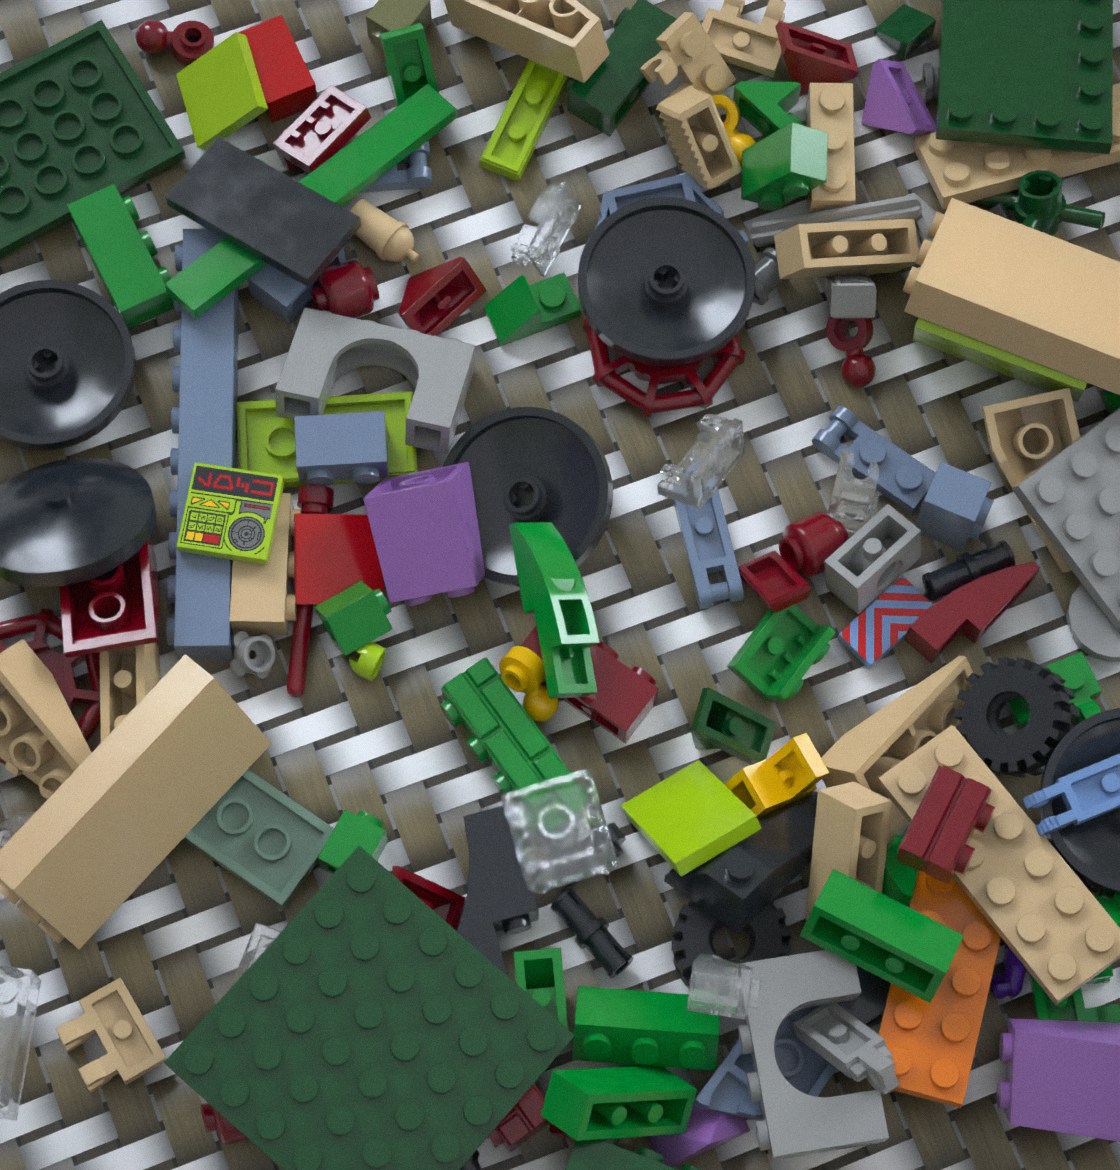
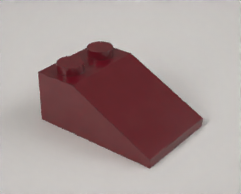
M150 537L137 553L113 570L83 582L59 586L63 647L66 658L158 642L159 582L156 555Z

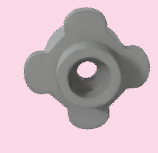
M245 631L235 633L232 637V644L235 647L234 659L230 662L232 673L236 676H243L245 673L254 674L258 679L268 677L271 673V666L275 661V649L271 637L267 634L249 636ZM250 651H253L254 653L253 659H250L249 657Z

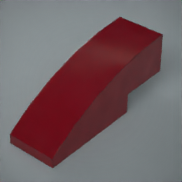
M1034 562L1007 567L979 577L954 590L932 605L909 626L904 640L931 664L960 633L964 634L975 644L1033 583L1040 567Z

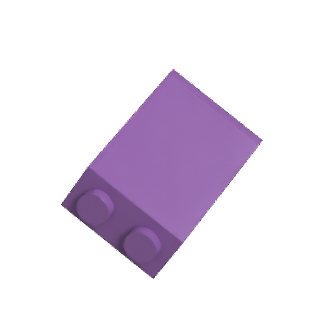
M469 462L385 478L363 498L390 603L404 600L406 606H414L430 601L432 599L431 595L447 592L448 597L454 598L475 591L474 587L485 576Z
M1009 1018L1008 1033H1001L999 1041L1000 1061L1006 1062V1080H998L997 1107L998 1109H1004L1010 1125L1120 1142V1023Z

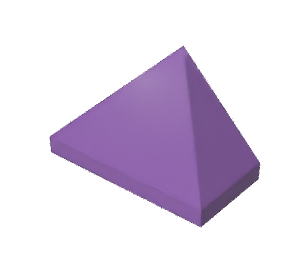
M878 59L873 63L861 124L920 136L936 132V124L903 62Z
M693 1105L685 1134L647 1137L654 1151L665 1157L663 1164L675 1167L750 1132V1128L744 1117L701 1109Z

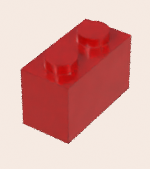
M282 15L238 32L247 37L268 107L266 113L271 123L306 110L311 102L317 98L316 85Z

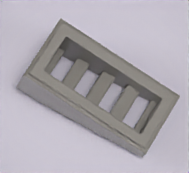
M868 275L824 276V287L831 317H875L877 290L875 283Z

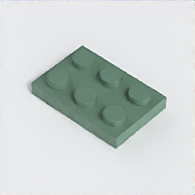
M247 769L183 840L284 909L319 862L318 857L334 828Z

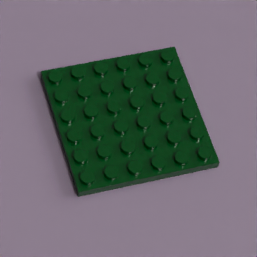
M358 846L168 1057L164 1064L282 1170H460L575 1035L361 846Z

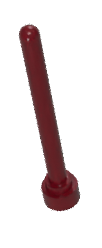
M307 484L300 486L297 506L301 509V514H328L329 511L333 510L335 491L323 485ZM297 604L287 679V693L294 698L302 696L305 691L314 605Z

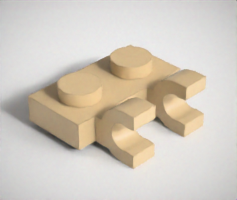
M724 0L721 11L708 8L702 26L723 60L774 78L783 55L775 26L779 20L783 21L785 18L786 2L769 0L761 24L740 18L745 6V0Z
M684 12L656 39L662 50L640 68L648 82L653 83L658 78L662 85L670 83L678 73L683 83L662 101L689 86H693L697 90L700 89L704 93L707 92L711 96L722 94L736 80L695 13Z
M121 977L79 1000L84 1014L55 1028L67 1052L83 1044L95 1033L105 1048L106 1055L78 1069L90 1093L106 1084L118 1073L124 1084L127 1085L164 1064L167 1060Z

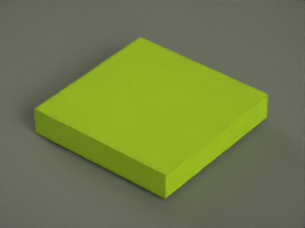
M235 32L176 74L197 148L207 151L218 137L222 139L227 138L268 110L249 43L244 34Z

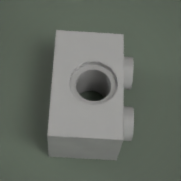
M887 504L824 561L826 588L853 611L860 614L921 557V530Z

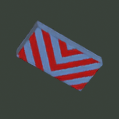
M902 575L843 629L837 639L870 670L905 638L909 626L933 604Z

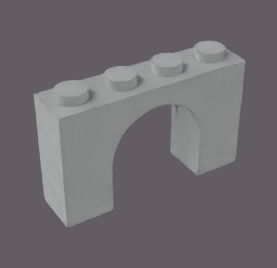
M304 307L275 388L276 416L294 420V416L323 415L331 389L343 374L361 366H384L403 374L415 388L406 417L405 445L449 454L474 373L476 345L464 343L458 339H446L423 334L413 329L391 327L378 324L372 320H360L332 314L326 310L319 311Z
M828 950L738 964L736 969L737 977L730 978L729 981L734 1007H743L745 1025L738 1026V1034L742 1054L751 1053L754 1072L747 1073L746 1076L751 1102L759 1101L763 1120L755 1122L760 1151L768 1150L770 1161L885 1142L889 1138L880 1091L876 1089L834 1097L807 1095L794 1088L784 1078L777 1065L774 1052L777 1030L783 1021L793 1013L808 1007L858 999L861 994L857 966Z

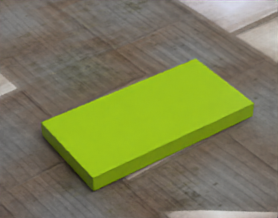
M918 317L913 341L1047 391L1070 388L1072 400L1076 402L1079 401L1086 388L1087 382L922 318Z
M413 391L329 396L323 415L384 411L387 427L389 477L386 478L418 472L417 449L414 446L405 445L406 417L413 398ZM276 400L237 402L239 469L282 475L285 480L284 487L307 485V482L299 481L296 468L295 421L276 416ZM379 478L377 482H381L385 478ZM352 479L334 480L333 484H348L355 482H353Z

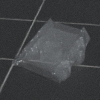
M583 769L513 790L501 796L505 815L516 847L515 851L528 891L545 894L550 889L600 874L608 875L617 866L618 860L591 770Z

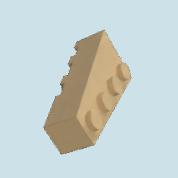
M444 0L452 26L582 83L588 80L609 55L600 18L577 0Z

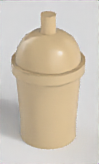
M365 199L358 201L351 208L350 212L359 216L361 220V227L354 235L375 251L377 257L383 261L388 260L390 262H399L407 257L414 262L418 260L420 255L412 250L414 247V237L406 223L397 221Z

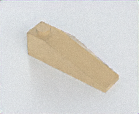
M1070 388L1052 390L981 407L990 450L1012 488L1080 438ZM1024 507L1061 572L1072 571Z
M22 639L0 653V758L6 762L4 768L16 777L21 773L39 786L41 796L48 800L92 752L52 673Z
M958 656L845 733L821 757L829 771V774L822 778L826 788L856 782L891 800L878 785V778L952 724L955 727L962 726V721L953 717L954 708L963 709L964 701L957 698L960 689L969 692L972 687L966 681L973 673L967 657ZM893 802L891 803L887 843L891 841L894 834H897L908 823L907 819Z

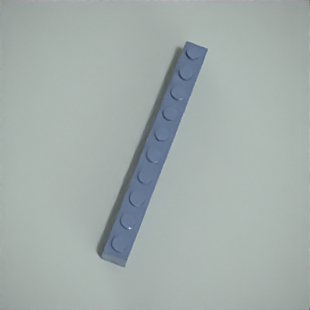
M207 228L183 229V245L175 246L176 271L184 270L224 238ZM239 286L197 319H194L174 300L175 311H181V325H174L173 346L175 352H180V366H173L172 368L173 392H179V407H172L171 426L172 433H179L178 448H171L170 467L171 474L178 475L177 490H170L169 508L170 516L177 517L176 532L169 533L168 550L169 558L176 559V575H168L167 592L168 601L175 602V618H167L166 634L167 644L174 645L179 660L185 654L192 660L234 659V646L232 644L234 633L229 621L233 560L178 552L177 542L194 462L237 469Z

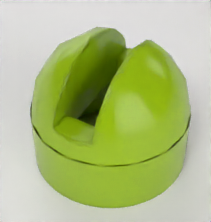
M369 642L355 650L361 654L359 659L349 656V663L356 674L369 681H373L384 662L387 648Z

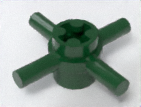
M1037 170L1023 175L1019 180L1018 194L1006 192L975 201L976 204L991 207L1004 202L1008 210L1014 211V217L1019 224L1051 236L1059 231L1062 221L1096 229H1102L1105 222V212L1066 204L1065 197L1062 194V182L1065 177L1059 178L1056 174L1049 171Z

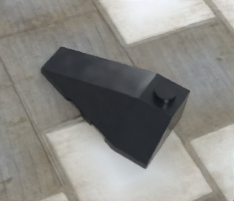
M815 791L758 818L762 828L758 832L683 876H680L674 869L670 870L665 875L664 882L739 933L811 862L818 792Z

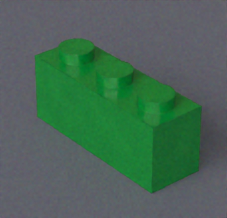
M115 184L67 205L72 222L116 310L123 318L128 329L174 309L171 297L165 287V283L172 278L165 266L157 269L152 259L153 256L158 254L147 231L139 233L134 222L140 218L129 195L121 198Z
M833 869L799 936L930 1003L946 975L964 935Z
M578 986L572 1060L715 1071L719 1041L720 997Z
M658 1066L552 1070L541 1116L576 1141L685 1134L697 1089L665 1067Z

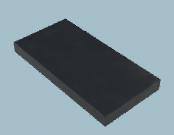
M220 137L214 141L166 196L167 205L170 208L309 288L361 227L360 217Z

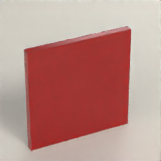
M294 514L295 604L318 605L361 580L373 591L379 588L384 595L383 574L367 515Z

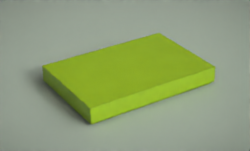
M700 760L695 761L621 805L626 818L680 876L694 870L762 829L757 816Z

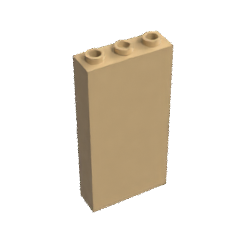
M951 198L945 214L936 212L927 234L928 237L933 238V241L924 239L915 264L920 265L921 269L912 266L903 292L910 294L904 312L1120 395V262Z
M185 654L0 849V893L14 905L21 899L16 906L36 925L38 924L55 942L59 944L66 938L80 950L272 743L217 680Z

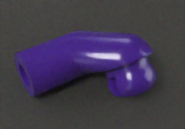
M1006 943L1003 973L993 974L990 983L992 995L997 999H1003L1006 996H1009L1010 999L1016 997L1022 991L1026 973L1025 966Z

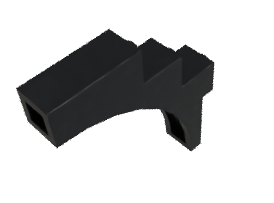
M508 804L463 816L469 850V881L462 917L457 929L460 935L506 975L507 971L496 932L504 930L505 935L517 934L532 927L531 922L539 920L537 903Z

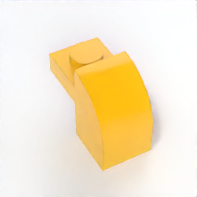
M807 733L793 737L769 759L742 768L724 785L758 819L812 793L817 789L815 784L829 774V771Z

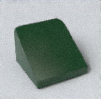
M903 4L874 29V34L904 60L933 35L936 20L924 12Z

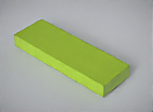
M530 59L528 60L480 158V167L515 181H520L570 78L569 76Z

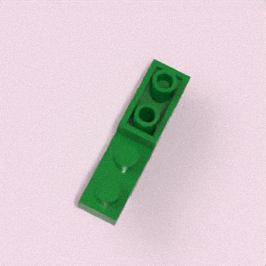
M552 522L510 524L509 529L524 614L535 613L549 698L587 697L597 693L590 647L600 642L589 596L569 548Z

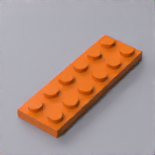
M918 871L909 908L964 936L946 975L930 1003L892 983L890 984L878 1034L885 1039L887 1049L892 1053L895 1074L901 1084L894 1088L893 1091L961 1108L1001 936L953 877L950 883H944L925 874L923 871Z

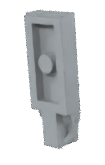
M837 1003L821 1005L792 1024L797 1038L847 1077L853 1078L854 1081L860 1082L867 1078L871 1086L883 1094H887L901 1085L896 1077L895 1064L892 1061L894 1059L892 1053L887 1049L885 1039Z

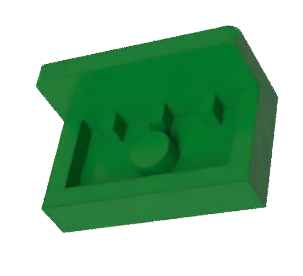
M796 604L778 613L770 608L727 667L764 701L789 700L803 686L804 680L802 677L810 666L818 663L827 654L830 648L828 642L836 631L829 625L818 626Z

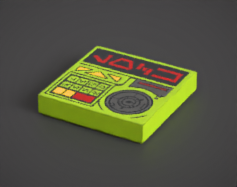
M194 462L177 542L178 552L268 565L285 483L284 476Z

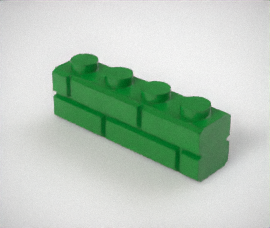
M487 657L481 659L466 669L464 673H460L443 685L441 691L444 702L440 704L442 712L453 727L462 724L470 735V738L466 740V744L479 763L488 760L497 773L492 777L494 784L506 800L513 796L523 809L518 814L519 818L533 837L540 833L547 843L551 842L591 814L593 802L509 687L503 682Z

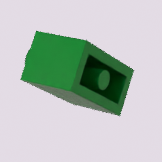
M791 122L743 150L741 199L758 203V206L765 210H778L783 208L788 202L807 195L812 189L827 182L828 133Z

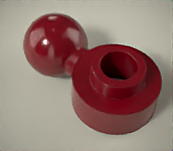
M147 20L138 27L135 36L137 45L145 53L158 54L166 48H170L174 57L180 63L187 66L214 48V35L211 29L199 21H185L179 24L172 32L168 31L167 27L160 21ZM194 36L198 37L200 40L198 42L192 43L187 41L186 38Z
M830 316L826 325L827 338L833 347L846 352V358L841 365L843 380L848 385L856 388L868 385L872 382L876 373L874 361L863 352V348L869 344L873 336L871 318H833ZM853 322L858 327V332L854 337L849 333V326Z

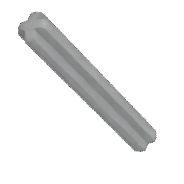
M909 195L759 221L751 224V238L755 246L762 247L774 245L775 235L797 224L894 219L919 220L922 218V204L917 195Z

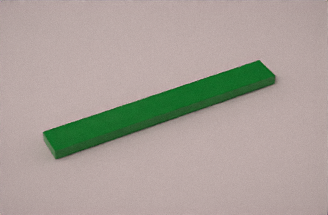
M427 84L304 177L299 183L342 207L457 118V109ZM223 239L165 283L166 291L194 319H197L262 269L267 263Z

